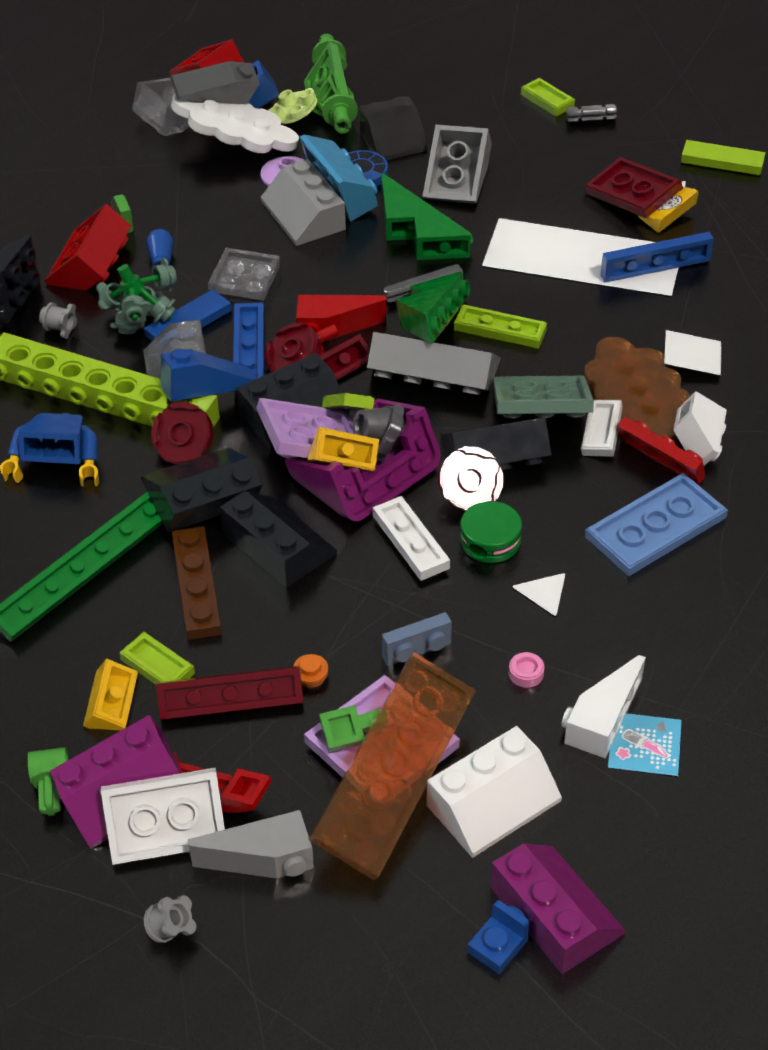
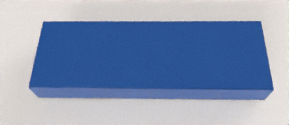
M212 289L172 313L173 317L167 318L165 322L159 319L156 323L154 322L145 327V336L164 350L232 311L231 302Z

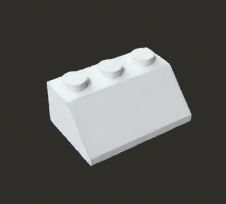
M515 726L427 780V807L472 858L562 800V796L540 749L518 726Z

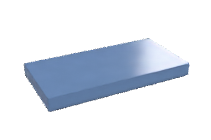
M682 473L585 529V538L629 577L727 518L728 510L687 475Z

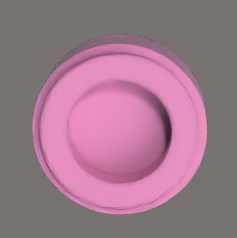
M529 652L519 653L510 660L509 677L514 684L520 687H534L543 680L544 662L536 654Z

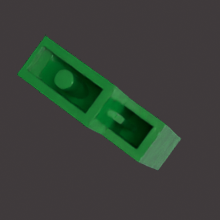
M384 173L381 174V194L387 241L414 239L417 260L470 258V246L474 240L468 230L423 201L413 192L404 188L394 179H391Z
M462 272L411 285L412 295L396 299L401 328L430 344L434 343L465 303L466 297L470 295L469 282L467 279L463 280Z

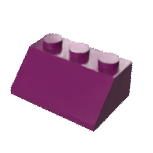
M150 715L50 770L62 802L91 849L108 840L101 786L182 773L166 736Z
M523 843L492 862L490 888L504 904L515 906L524 913L529 920L528 934L561 974H564L625 934V929L553 846Z

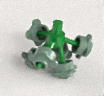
M166 258L161 259V265L153 266L152 276L140 278L138 274H132L128 264H124L117 269L122 278L120 285L117 283L106 285L104 282H101L96 287L99 292V307L102 310L114 309L118 312L116 313L115 323H110V327L118 328L119 333L126 335L136 333L139 327H144L146 316H153L155 318L153 322L155 323L159 318L165 322L167 318L173 317L172 313L175 308L172 304L175 302V299L170 300L161 291L155 292L151 287L143 285L154 282L158 289L165 288L167 293L172 291L171 287L176 282L177 276L174 267L168 265Z

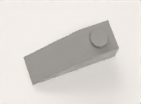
M300 810L187 839L193 867L270 878L298 876L306 870L314 868L312 845Z

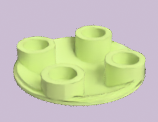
M312 88L297 92L285 90L278 96L279 101L268 111L275 113L281 119V124L298 121L315 108L317 104L316 94Z

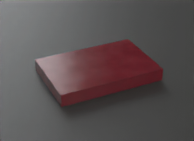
M619 157L584 185L585 193L647 218L682 190L683 186L682 180Z

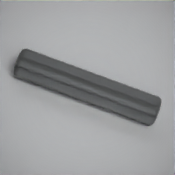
M454 264L385 286L383 288V295H386L387 303L396 302V299L412 295L411 285L456 272H462L463 277V270L458 264Z

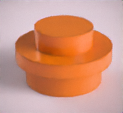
M316 654L303 655L293 665L300 667L301 684L307 688L321 685L328 675L327 661Z

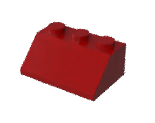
M107 203L104 204L74 229L44 281L48 285L85 291L94 284L98 285L104 282L110 274L107 269L119 257L117 251L129 239L126 235L131 225Z

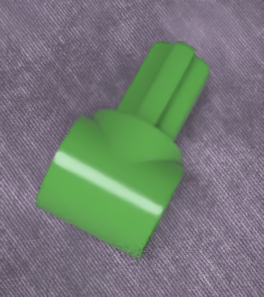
M66 747L28 752L31 785L38 789L39 811L41 814L54 816L62 808L61 798L50 770L69 760Z

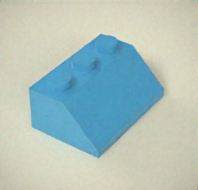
M305 134L300 136L306 159L310 160L345 202V216L350 222L378 206L375 196L378 190L371 179L367 180L361 167L357 163L353 164L351 162V158L344 148L340 149L332 140Z

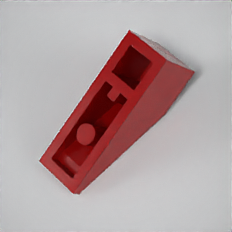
M298 295L296 323L307 324L315 332L334 324L339 335L333 338L387 321L386 295Z

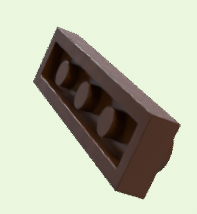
M205 527L172 531L187 640L222 635Z

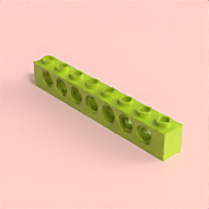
M5 332L0 336V380L148 426L153 425L154 419L159 412L162 413L167 408L166 406L176 402H187L199 406L208 414L213 427L220 419L216 395L171 402L162 389L161 379Z

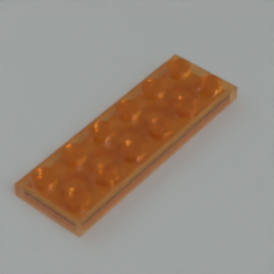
M413 652L404 665L308 840L369 878L377 879L427 786V780L431 778L476 690Z

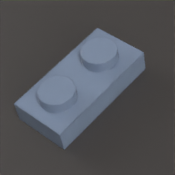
M444 612L382 634V657L387 666L406 662L418 655L437 651L444 646L450 645L452 622L447 613Z

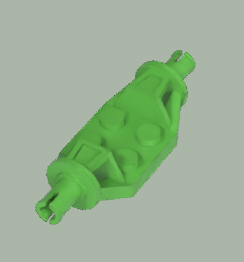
M323 34L313 48L312 61L314 66L306 76L304 85L305 89L312 88L316 94L317 104L312 111L322 116L328 124L334 126L338 133H347L349 131L348 128H351V122L358 114V106L354 100V94L346 85L343 71L347 67L346 49L343 44L334 40L332 35Z

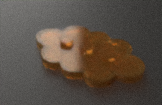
M607 337L599 341L595 351L596 359L589 361L584 369L589 388L594 390L593 399L621 400L623 406L621 420L624 416L634 422L639 420L645 423L651 432L658 436L666 435L673 441H676L678 437L673 428L677 409L691 396L686 390L680 388V375L675 370L666 367V364H664L665 356L656 349L647 347L635 349L628 340L620 337Z

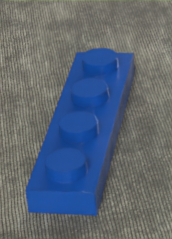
M710 232L606 252L602 255L600 276L604 282H610L708 262L711 259L714 238Z
M264 303L234 304L233 362L248 366L256 378L264 376Z

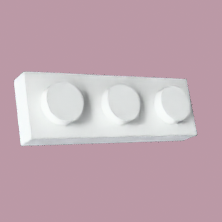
M402 496L373 507L374 519L420 581L450 569V559Z

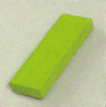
M686 140L681 163L761 175L766 152Z
M463 304L454 322V330L539 349L547 331V322Z

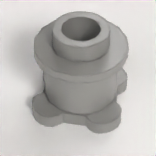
M54 302L48 303L46 307L42 308L39 316L43 329L45 331H51L52 329L61 331V338L67 339L72 329L77 325V318L75 316L76 306L69 303L67 308L58 307Z
M182 895L175 900L165 897L159 903L149 906L144 914V927L152 940L157 943H165L172 940L178 933L188 936L196 931V922L192 919L191 914L192 902L189 897Z

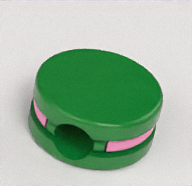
M484 501L472 505L462 515L460 543L465 553L471 558L484 563H498L511 558L519 550L522 521L517 511L511 506L497 501Z

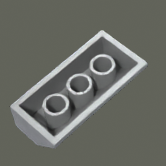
M373 332L367 368L375 370L374 376L392 379L393 374L404 375L405 382L421 384L422 379L434 381L433 387L451 390L453 384L463 386L462 392L481 395V390L490 391L501 357L490 352L439 343L430 344L423 340Z

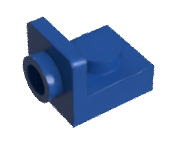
M497 900L492 905L490 919L468 943L467 953L500 975L528 941L529 920L517 907L507 906L500 900Z

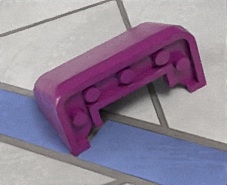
M377 399L374 401L373 409L400 405L404 408V430L399 435L401 442L398 446L391 448L384 462L376 460L375 471L361 472L360 469L353 467L346 469L342 463L335 461L329 465L307 461L308 458L302 457L287 458L284 461L290 475L300 485L343 518L351 521H360L373 513V507L392 500L432 472L438 466L441 454L425 407Z

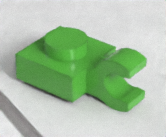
M352 705L319 714V721L329 753L364 744V733H375L385 730V724H387L383 708L358 715L356 706Z

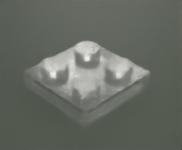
M225 248L208 282L209 291L213 289L217 293L264 300L280 267V256Z

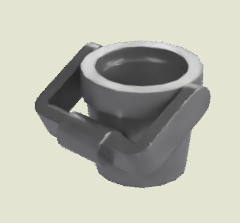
M400 405L384 406L382 408L359 410L355 414L353 433L379 439L377 461L383 463L391 448L398 446L401 442L399 435L404 430V408Z

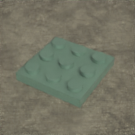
M584 375L493 377V391L497 414H503L504 417L518 418L522 414L535 413L536 417L541 418L552 417L554 413H566L569 417H583L585 413H593L594 400Z

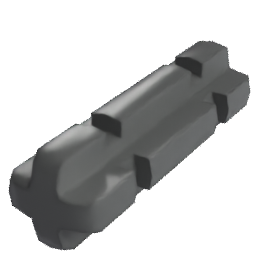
M605 104V107H602V105L581 106L580 109L568 107L566 109V119L569 123L578 122V119H581V122L601 121L603 118L614 120L617 118V108L615 104Z

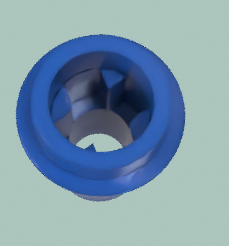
M163 229L151 231L146 239V246L153 266L161 265L162 258H166L170 266L174 240L170 233Z

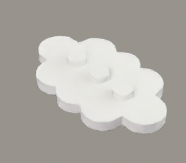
M176 94L173 95L171 102L172 110L176 114L187 118L189 126L200 134L215 136L225 144L242 145L245 149L255 153H266L272 148L289 152L297 147L299 140L297 133L281 125V119L271 111L254 108L249 103L235 104L219 103L213 100H206L205 102L177 100Z

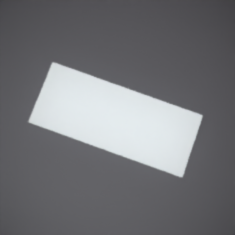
M502 218L498 219L482 266L668 296H672L678 268L604 282L600 276L603 253L655 242Z

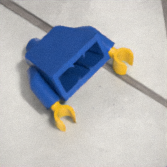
M69 413L37 414L27 424L15 429L7 454L10 459L1 463V474L4 480L7 481L9 474L13 473L15 482L19 483L23 478V473L18 464L19 460L80 464L82 462L84 465L79 469L81 486L84 487V479L91 476L94 477L96 487L99 484L98 468L94 465L97 463V436L90 427L83 425V416L71 415Z

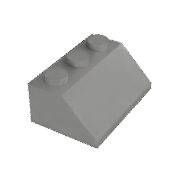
M309 159L284 166L261 196L263 205L296 246L346 230L345 202Z

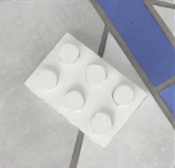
M216 768L101 786L112 865L189 852L187 839L225 830Z

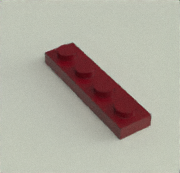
M299 666L156 682L160 720L304 703Z

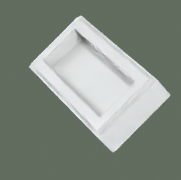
M594 400L593 413H588L581 446L583 456H614L618 436L617 425L621 420L623 409L621 400Z

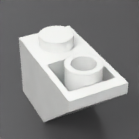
M695 391L677 409L673 430L685 451L692 450L702 458L703 465L705 466L709 461L714 462L722 451V445L720 444L726 429L724 422L727 410Z

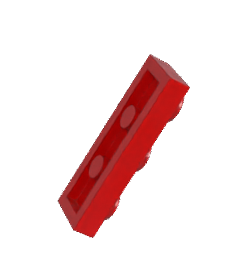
M624 416L617 425L621 441L677 474L684 473L697 485L705 478L703 460L694 451H684L677 447L671 438L666 435L658 436L651 432L645 423L639 420L634 422Z

